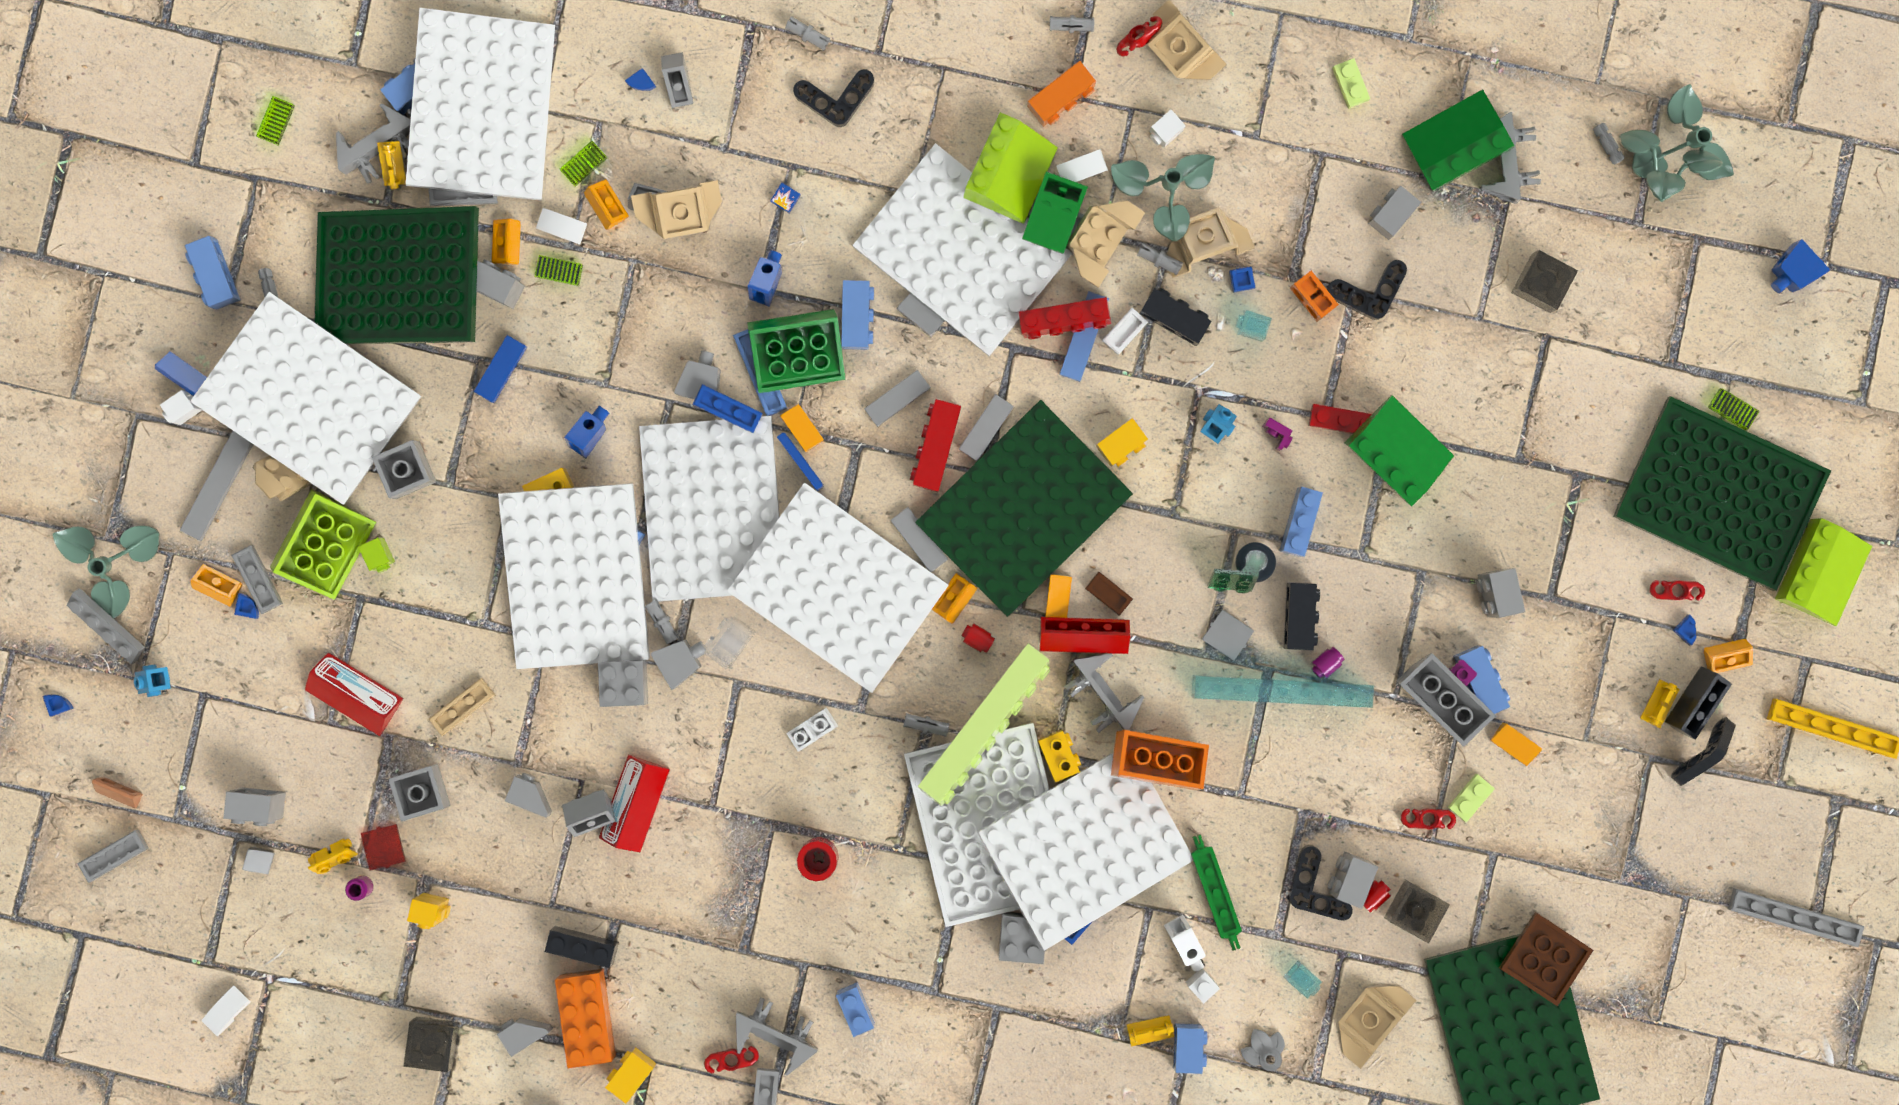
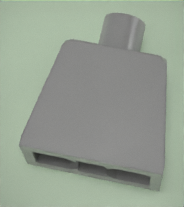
M701 351L698 362L688 360L674 391L676 395L695 400L702 384L719 392L721 371L719 368L711 366L714 354Z
M683 640L650 654L669 687L673 690L702 667L697 658L708 651L702 641L690 647L687 640Z

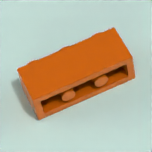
M1079 61L1028 101L1027 107L1043 127L1046 124L1052 125L1060 118V113L1064 110L1069 112L1078 104L1076 102L1082 96L1087 98L1095 91L1096 80L1082 62Z

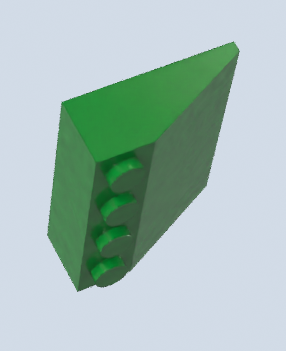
M1483 89L1402 134L1432 192L1506 153L1515 146Z
M834 309L747 322L758 393L846 380L838 317Z
M1393 395L1344 442L1410 506H1413L1429 490L1454 457Z

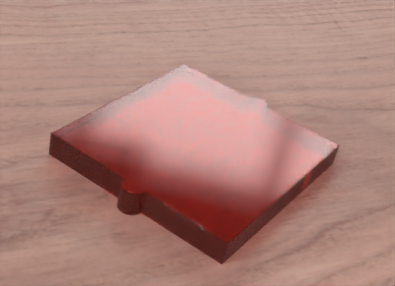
M397 824L382 828L378 826L374 830L361 833L369 871L382 867L388 869L391 865L406 862Z

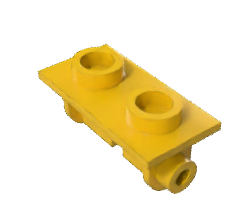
M400 141L377 142L384 186H390V189H397L399 185H405L406 175Z
M1659 679L1640 719L1661 728L1680 689L1672 683Z
M343 838L329 845L332 852L330 854L326 847L312 853L311 857L308 858V862L311 865L308 869L317 874H324L338 864L349 862L358 853L350 849L352 847L351 840Z
M1170 1015L1126 1024L1131 1047L1174 1037Z

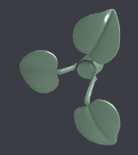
M1691 84L1680 88L1669 100L1667 114L1672 123H1682L1684 128L1693 131L1688 133L1685 143L1661 153L1660 147H1655L1658 171L1666 172L1668 168V163L1664 158L1666 155L1690 146L1691 148H1699V150L1710 152L1723 162V165L1714 171L1698 173L1702 178L1717 180L1734 175L1732 164L1726 152L1718 144L1710 143L1712 140L1710 129L1707 127L1700 128L1699 125L1692 126L1701 119L1703 108ZM1650 150L1646 153H1634L1632 169L1639 177L1646 179L1648 173L1654 171L1653 156Z
M1631 130L1619 136L1622 145L1633 153H1646L1649 150L1652 152L1654 171L1648 173L1646 182L1653 195L1661 202L1684 189L1686 182L1681 177V174L1686 168L1689 167V170L1693 173H1708L1723 165L1722 160L1710 152L1691 150L1683 155L1685 163L1677 174L1658 171L1655 147L1660 144V139L1654 133L1646 130Z
M1205 154L1186 156L1177 163L1176 168L1168 169L1164 176L1159 175L1158 178L1146 182L1149 178V171L1146 165L1135 160L1113 164L1111 166V174L1117 188L1128 196H1139L1143 192L1144 186H1150L1162 181L1163 188L1170 191L1169 207L1162 206L1156 210L1153 216V224L1161 235L1171 241H1178L1188 230L1190 216L1185 206H1173L1175 190L1183 181L1191 189L1206 187L1212 178L1215 157Z
M77 526L53 533V539L58 550L67 560L77 564L88 560V571L94 576H100L101 579L107 580L94 585L91 591V599L113 619L119 616L127 607L130 599V590L124 581L117 580L112 582V579L106 575L112 568L111 562L128 552L131 559L137 562H145L152 559L157 553L160 536L158 530L150 526H134L124 531L120 537V543L126 548L125 550L109 558L105 556L94 558V552L91 549L95 545V538L88 529Z

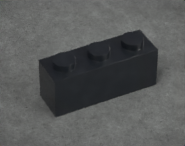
M1154 288L1139 314L1192 345L1197 346L1212 322L1208 319L1209 315L1201 310L1196 312L1190 309V305L1184 300L1178 299L1176 301L1170 297L1171 294L1162 288L1158 290Z
M1287 583L1283 649L1314 651V646H1317L1318 633H1315V624L1319 622V611H1316V602L1320 601V589H1317V584Z
M1701 666L1666 718L1665 723L1678 732L1696 740L1732 683L1718 673Z
M554 926L549 932L544 952L610 968L614 964L619 942Z

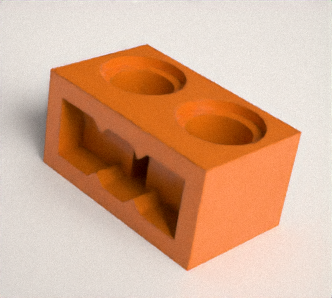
M1312 270L1290 287L1291 291L1316 322L1339 305Z

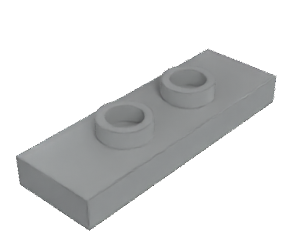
M429 188L430 206L498 204L497 196Z
M135 830L77 864L89 883L146 851L149 847L139 830Z

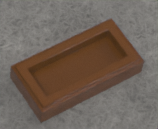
M1099 571L1085 588L1118 616L1123 613L1133 600L1132 597Z

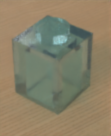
M1246 310L1243 315L1238 316L1235 326L1239 328L1237 334L1263 342L1266 339L1272 318Z
M1297 961L1284 976L1307 999L1310 995L1314 996L1319 991L1320 984L1322 983L1300 961Z

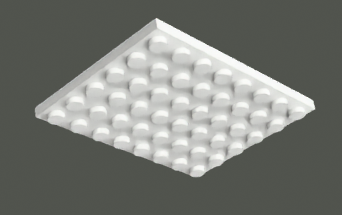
M419 8L406 186L542 201L555 25Z
M935 143L856 240L853 247L933 310L986 355L990 356L1019 321V311H1025L1032 305L1072 253L1065 249L1064 254L1022 240L1029 220L1028 217L1023 224L963 198L972 172Z
M269 292L190 402L344 505L374 464L372 457L382 453L422 396Z
M761 416L754 433L724 419L639 426L652 601L656 599L659 602L733 596L727 590L780 517L772 416Z
M633 483L499 493L516 669L594 664L608 661L648 660L650 654Z
M804 483L727 592L873 693L944 593L948 584Z
M1033 723L1008 728L1002 734L998 732L995 736L996 743L989 751L985 749L981 754L982 761L976 769L971 768L968 771L969 778L962 787L958 785L955 788V796L948 805L944 803L940 806L923 793L918 785L951 742L904 754L946 927L1019 910L1016 901L977 832L1049 790Z
M1114 752L977 832L1044 951L1193 861L1190 850L1151 782L1111 776Z

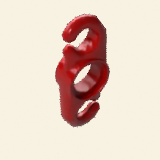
M1153 16L1150 18V22H1156L1155 25L1149 26L1150 23L1145 22L1143 25L1133 27L1118 43L1116 48L1117 54L1123 57L1127 56L1129 51H1122L1127 46H1129L1130 51L1145 46L1161 29L1162 19L1159 16ZM1144 33L1142 37L1135 39L1139 34Z
M1658 580L1653 581L1650 585L1651 595L1661 600L1688 599L1692 601L1694 596L1691 594V590L1694 587H1697L1700 591L1699 595L1695 598L1697 601L1703 599L1705 595L1704 586L1696 581L1678 580L1667 582L1663 580L1661 585L1664 587V591L1661 594L1655 591L1656 586L1659 584ZM1676 584L1681 585L1683 588V592L1679 597L1674 596L1672 593V588Z
M1405 809L1401 814V822L1408 828L1434 829L1438 827L1443 829L1445 825L1442 823V818L1446 815L1451 819L1447 825L1448 829L1453 828L1456 824V816L1450 810L1413 809L1412 813L1415 816L1413 822H1408L1406 816L1410 813L1409 809ZM1426 813H1432L1434 816V822L1430 825L1423 823V816Z
M749 1046L748 1050L753 1053V1058L747 1060L744 1057L747 1051L746 1048L743 1047L740 1054L737 1053L736 1049L731 1048L710 1054L704 1061V1067L707 1072L714 1073L715 1069L710 1066V1061L716 1059L719 1063L716 1068L717 1072L722 1070L734 1071L754 1065L758 1061L759 1053L755 1047ZM728 1054H734L738 1062L733 1066L728 1065L725 1057Z

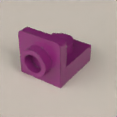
M1267 418L1262 426L1267 429L1266 433L1274 438L1281 437L1275 449L1278 451L1282 450L1283 447L1287 449L1293 439L1290 436L1293 430L1272 418Z
M1459 660L1452 668H1448L1465 686L1477 676V673L1464 660Z

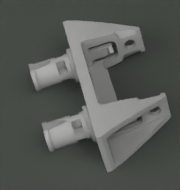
M380 104V107L390 123L383 125L358 141L353 147L351 144H348L342 133L336 132L338 169L345 175L358 168L367 183H372L368 172L376 179L379 178V175L369 162L370 159L379 154L377 142L400 141L403 159H408L405 148H409V141L406 137L410 134L411 120L384 104Z
M1509 112L1500 118L1515 145L1513 149L1501 155L1504 182L1484 184L1480 187V190L1517 204L1521 200L1520 187L1534 184L1539 185L1541 179L1532 178L1540 174L1539 170L1523 173L1518 171L1516 142L1536 141V135H1526L1533 133L1536 129L1535 127L1515 129L1512 112Z
M1112 654L1073 659L1072 662L1079 670V676L1064 686L1066 690L1076 686L1070 693L1072 698L1086 686H1091L1106 706V711L1091 721L1093 726L1103 721L1096 728L1098 733L1114 721L1118 722L1123 730H1129L1144 699V696L1140 695L1123 707L1102 676L1096 672L1098 667L1101 668V665L1113 656Z
M760 997L753 1016H748L739 1011L736 1013L737 1053L740 1054L746 1039L749 1040L750 1037L748 1035L751 1032L755 1036L780 1048L794 1052L793 1056L789 1058L791 1060L784 1074L787 1076L818 1051L817 1047L806 1043L807 1041L805 1040L814 1022L809 1020L805 1028L802 1029L805 1017L800 1016L794 1033L790 1035L766 1024L765 1019L773 1003L769 1001L765 1009L762 1010L764 998Z

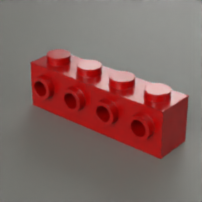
M1107 297L1019 311L1022 335L1029 340L1038 339L1042 335L1048 334L1050 336H1058L1067 331L1081 332L1085 328L1091 327L1101 329L1111 324Z
M935 399L934 404L930 403L927 416L931 417L929 425L924 424L921 437L925 438L923 447H918L916 459H919L917 468L913 467L910 476L913 486L939 493L961 405Z
M1041 617L1040 651L1128 654L1130 620Z

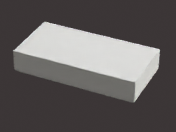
M1131 308L1102 341L1119 355L1148 321Z

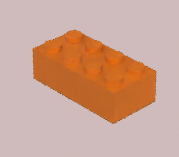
M1129 730L1117 731L1111 776L1191 790L1204 789L1209 745Z
M604 968L559 975L555 979L567 1069L612 1062L616 1057Z

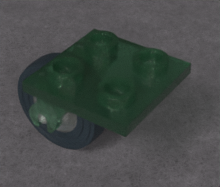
M1258 542L1243 546L1236 556L1235 564L1237 570L1214 569L1208 582V588L1218 592L1226 590H1236L1237 593L1242 594L1252 592L1256 582L1265 581L1273 574L1276 567V558L1273 551L1265 544Z

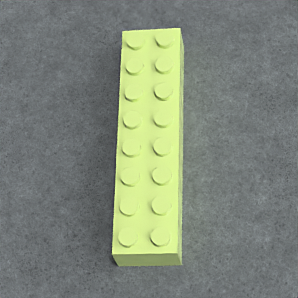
M1030 644L1025 646L918 785L923 793L940 806L944 803L948 805L955 796V788L958 785L962 787L969 778L968 771L971 768L976 769L982 761L981 754L985 749L989 751L996 743L995 736L998 732L1002 734L1010 724L1008 719L1012 714L1016 716L1023 707L1022 701L1024 698H1030L1037 689V681L1039 679L1043 681L1049 674V659Z

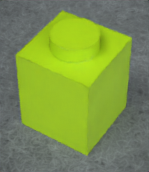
M378 537L358 547L369 571L384 572L390 569V564L395 562L385 538Z

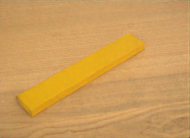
M1772 699L1767 720L1897 759L1899 753V737L1779 699Z

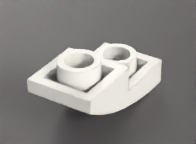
M1101 149L1056 166L1060 177L1074 182L1108 170Z
M543 208L536 229L580 244L587 223Z
M825 708L786 734L799 752L838 727L828 709Z
M233 986L202 1019V1022L218 1037L235 1021L233 1018L250 1001Z

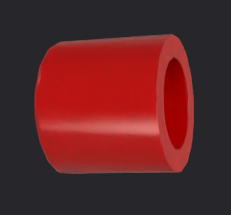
M822 837L812 838L805 842L797 857V866L802 876L815 882L829 878L838 864V849L833 842ZM817 852L818 854H820L821 852H823L824 862H815L814 853Z

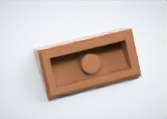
M105 777L92 780L93 787L97 793L132 808L138 807L143 795L141 792Z

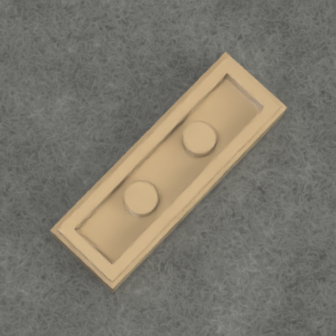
M480 678L431 716L429 721L439 734L444 736L492 699L495 693L484 679Z

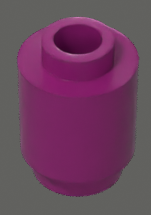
M1332 647L1331 649H1326L1311 662L1314 666L1311 670L1318 678L1324 677L1327 679L1342 666V662L1345 659L1335 647Z
M358 876L346 884L345 892L349 899L359 901L372 893L374 885L369 877Z

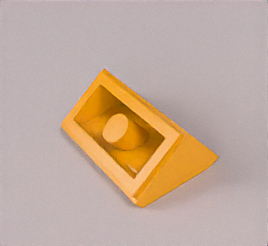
M606 179L587 187L584 195L606 230L629 217Z
M510 218L493 220V264H519L520 221Z
M799 404L780 415L806 453L824 441Z
M202 564L190 580L193 589L229 607L234 603L243 585L241 582Z
M955 573L932 610L953 624L977 591V587Z
M1050 574L1045 617L1067 618L1072 577Z
M1740 639L1704 648V657L1707 669L1720 673L1753 665V646L1747 639Z
M1503 722L1490 739L1491 742L1525 766H1528L1542 751V748Z

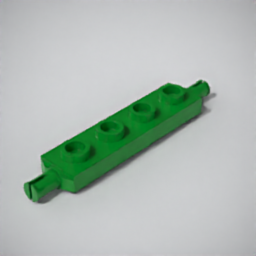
M1198 834L1197 837H1192L1196 850L1191 855L1219 936L1222 939L1229 940L1232 951L1236 950V948L1240 949L1241 946L1236 935L1241 933L1242 929L1213 847L1205 846L1201 834Z

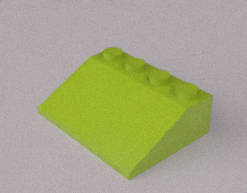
M1000 112L966 185L963 198L1024 224L1058 147L1023 122Z
M311 489L270 568L273 573L335 600L360 554L358 547L365 544L376 521Z
M1823 518L1810 519L1775 599L1826 623L1837 626L1872 546L1843 527Z

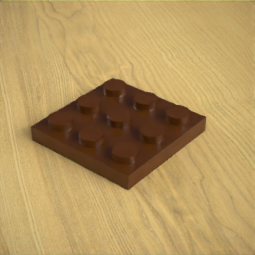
M1535 912L1499 968L1558 1006L1594 950Z

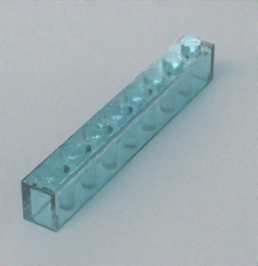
M1193 675L1192 697L1197 699L1373 708L1374 685L1202 675Z

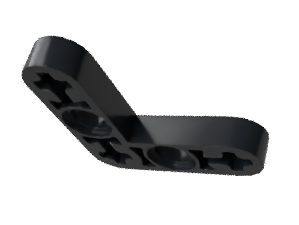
M867 69L858 71L837 101L806 80L798 81L794 85L793 92L799 102L834 126L843 127L850 121L873 88L874 76ZM866 76H869L868 81L870 83H864L862 85L861 91H863V94H861V92L853 86L855 85L858 88L861 84L860 77L865 78ZM807 87L808 93L813 96L811 103L808 102L810 97L806 94L800 96L799 88L804 89ZM849 93H855L858 95V101L854 104H849L846 101V96ZM824 98L827 100L828 105L825 109H818L815 106L818 99ZM832 105H835L833 107V111H835L836 113L839 114L841 113V111L844 112V120L839 119L838 121H836V116L832 112H830L829 115H826L830 111Z
M1401 260L1390 262L1386 266L1372 295L1340 279L1330 282L1327 290L1336 302L1370 319L1379 320L1386 315L1407 273V266ZM1398 265L1401 274L1398 273L1393 281L1385 279V277L1390 278L1394 271L1391 267L1394 268ZM1383 284L1391 286V295L1385 296L1381 293V286ZM1340 285L1341 291L1346 293L1349 289L1351 292L1347 295L1346 300H1344L1345 295L1342 293L1335 295V290L1332 289V286ZM1353 294L1362 296L1363 302L1361 305L1356 306L1351 302ZM1380 299L1387 301V304L1385 302L1381 303L1379 310L1382 311L1381 313L1373 314L1374 309L1371 308L1372 306H1376Z
M1727 717L1720 719L1712 729L1706 749L1677 767L1672 773L1671 778L1682 786L1719 763L1727 753L1736 725Z
M1313 845L1304 846L1300 851L1288 896L1289 902L1293 907L1341 921L1348 920L1353 913L1350 904L1340 901L1333 896L1313 891L1321 861V852ZM1311 850L1316 855L1315 858H1311L1309 864L1314 866L1313 870L1307 866H1302V863L1307 865L1308 858L1305 854L1306 852L1310 853ZM1302 871L1310 872L1311 878L1306 883H1302L1299 880V875ZM1301 893L1304 898L1310 899V907H1307L1308 903L1305 901H1300L1297 904L1294 896H1298ZM1319 898L1326 900V907L1323 910H1317L1314 906L1315 901ZM1331 901H1334L1332 905L1336 907H1341L1344 904L1347 912H1343L1340 916L1337 910L1331 909Z

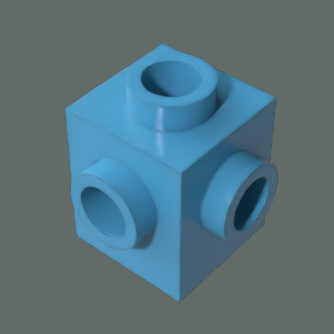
M1218 404L1214 411L1209 409L1203 420L1206 422L1200 432L1219 444L1225 435L1229 437L1236 427L1233 422L1237 416L1228 408Z
M156 664L142 666L143 671L134 672V687L137 689L138 694L147 693V697L161 695L162 690L171 689L167 667L157 668Z

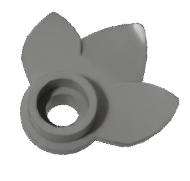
M1254 1029L1251 1035L1252 1046L1241 1049L1243 1058L1253 1066L1261 1065L1267 1071L1277 1070L1282 1063L1280 1054L1285 1047L1282 1035L1277 1032L1269 1037L1264 1031ZM1272 1055L1275 1058V1062L1268 1064L1266 1062L1267 1056Z

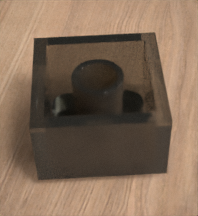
M1538 250L1531 254L1511 293L1548 313H1552L1558 310L1578 270Z
M1405 879L1384 918L1429 944L1450 904Z
M417 1016L412 1019L408 1027L403 1067L449 1072L455 1064L460 1022Z

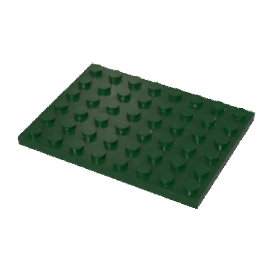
M476 206L318 212L314 323L345 344L475 342L479 208Z
M1670 396L1667 397L1613 517L1772 591H1777L1830 476L1831 470Z
M1040 400L915 523L1008 617L1133 493Z
M1520 934L1424 959L1463 1105H1580L1600 1099L1571 987L1559 1005L1556 1006L1499 968Z

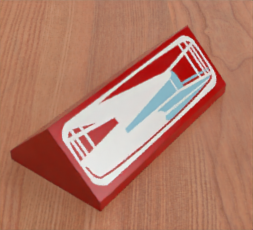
M327 653L309 672L305 691L378 736L382 735L404 699L331 653Z
M628 754L611 801L616 822L603 826L599 839L615 848L640 853L670 769Z

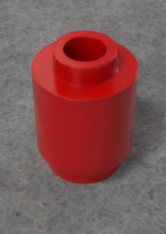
M975 623L972 626L967 625L961 635L964 637L963 643L980 653L982 651L987 653L995 640L991 636L992 633Z
M1374 880L1363 906L1370 913L1374 909L1377 910L1391 897L1388 893L1391 889L1382 880L1379 883Z

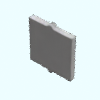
M1222 609L1214 622H1210V628L1202 640L1235 661L1241 650L1246 648V643L1254 630Z

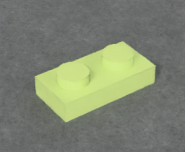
M1355 58L1333 66L1332 69L1348 109L1370 100Z
M1475 774L1448 808L1464 822H1467L1495 788L1481 776Z

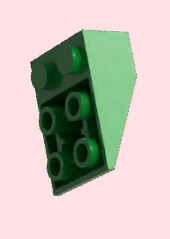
M1046 172L1022 240L1064 254L1088 186Z

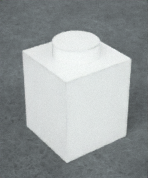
M1170 110L1151 126L1149 131L1151 133L1150 138L1156 145L1160 144L1164 148L1183 132L1185 124Z
M184 390L179 391L160 404L163 409L162 415L169 423L172 422L178 425L183 424L202 411V409L190 402L193 396Z
M1204 969L1197 971L1186 981L1187 986L1203 1004L1220 989Z

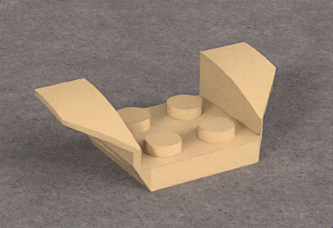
M1167 0L1153 13V16H1159L1162 19L1163 24L1161 29L1150 39L1148 46L1176 78L1211 80L1227 65L1187 21L1171 0Z
M718 180L698 183L696 187L652 194L648 192L631 195L635 218L663 239L708 231L710 221L722 202Z
M1129 201L1090 206L1067 243L1070 250L1074 253L1080 276L1099 288L1109 270L1104 268L1126 231L1128 229L1135 230L1145 212Z
M1219 207L1190 217L1187 232L1180 240L1171 242L1166 254L1183 262L1177 275L1170 272L1172 278L1191 272V264L1234 249L1236 255L1255 249L1248 229L1227 218Z
M270 455L257 461L252 467L255 470V484L269 499L276 496L282 501L312 485V483Z
M1400 986L1366 988L1338 1022L1343 1055L1361 1069L1417 1000Z

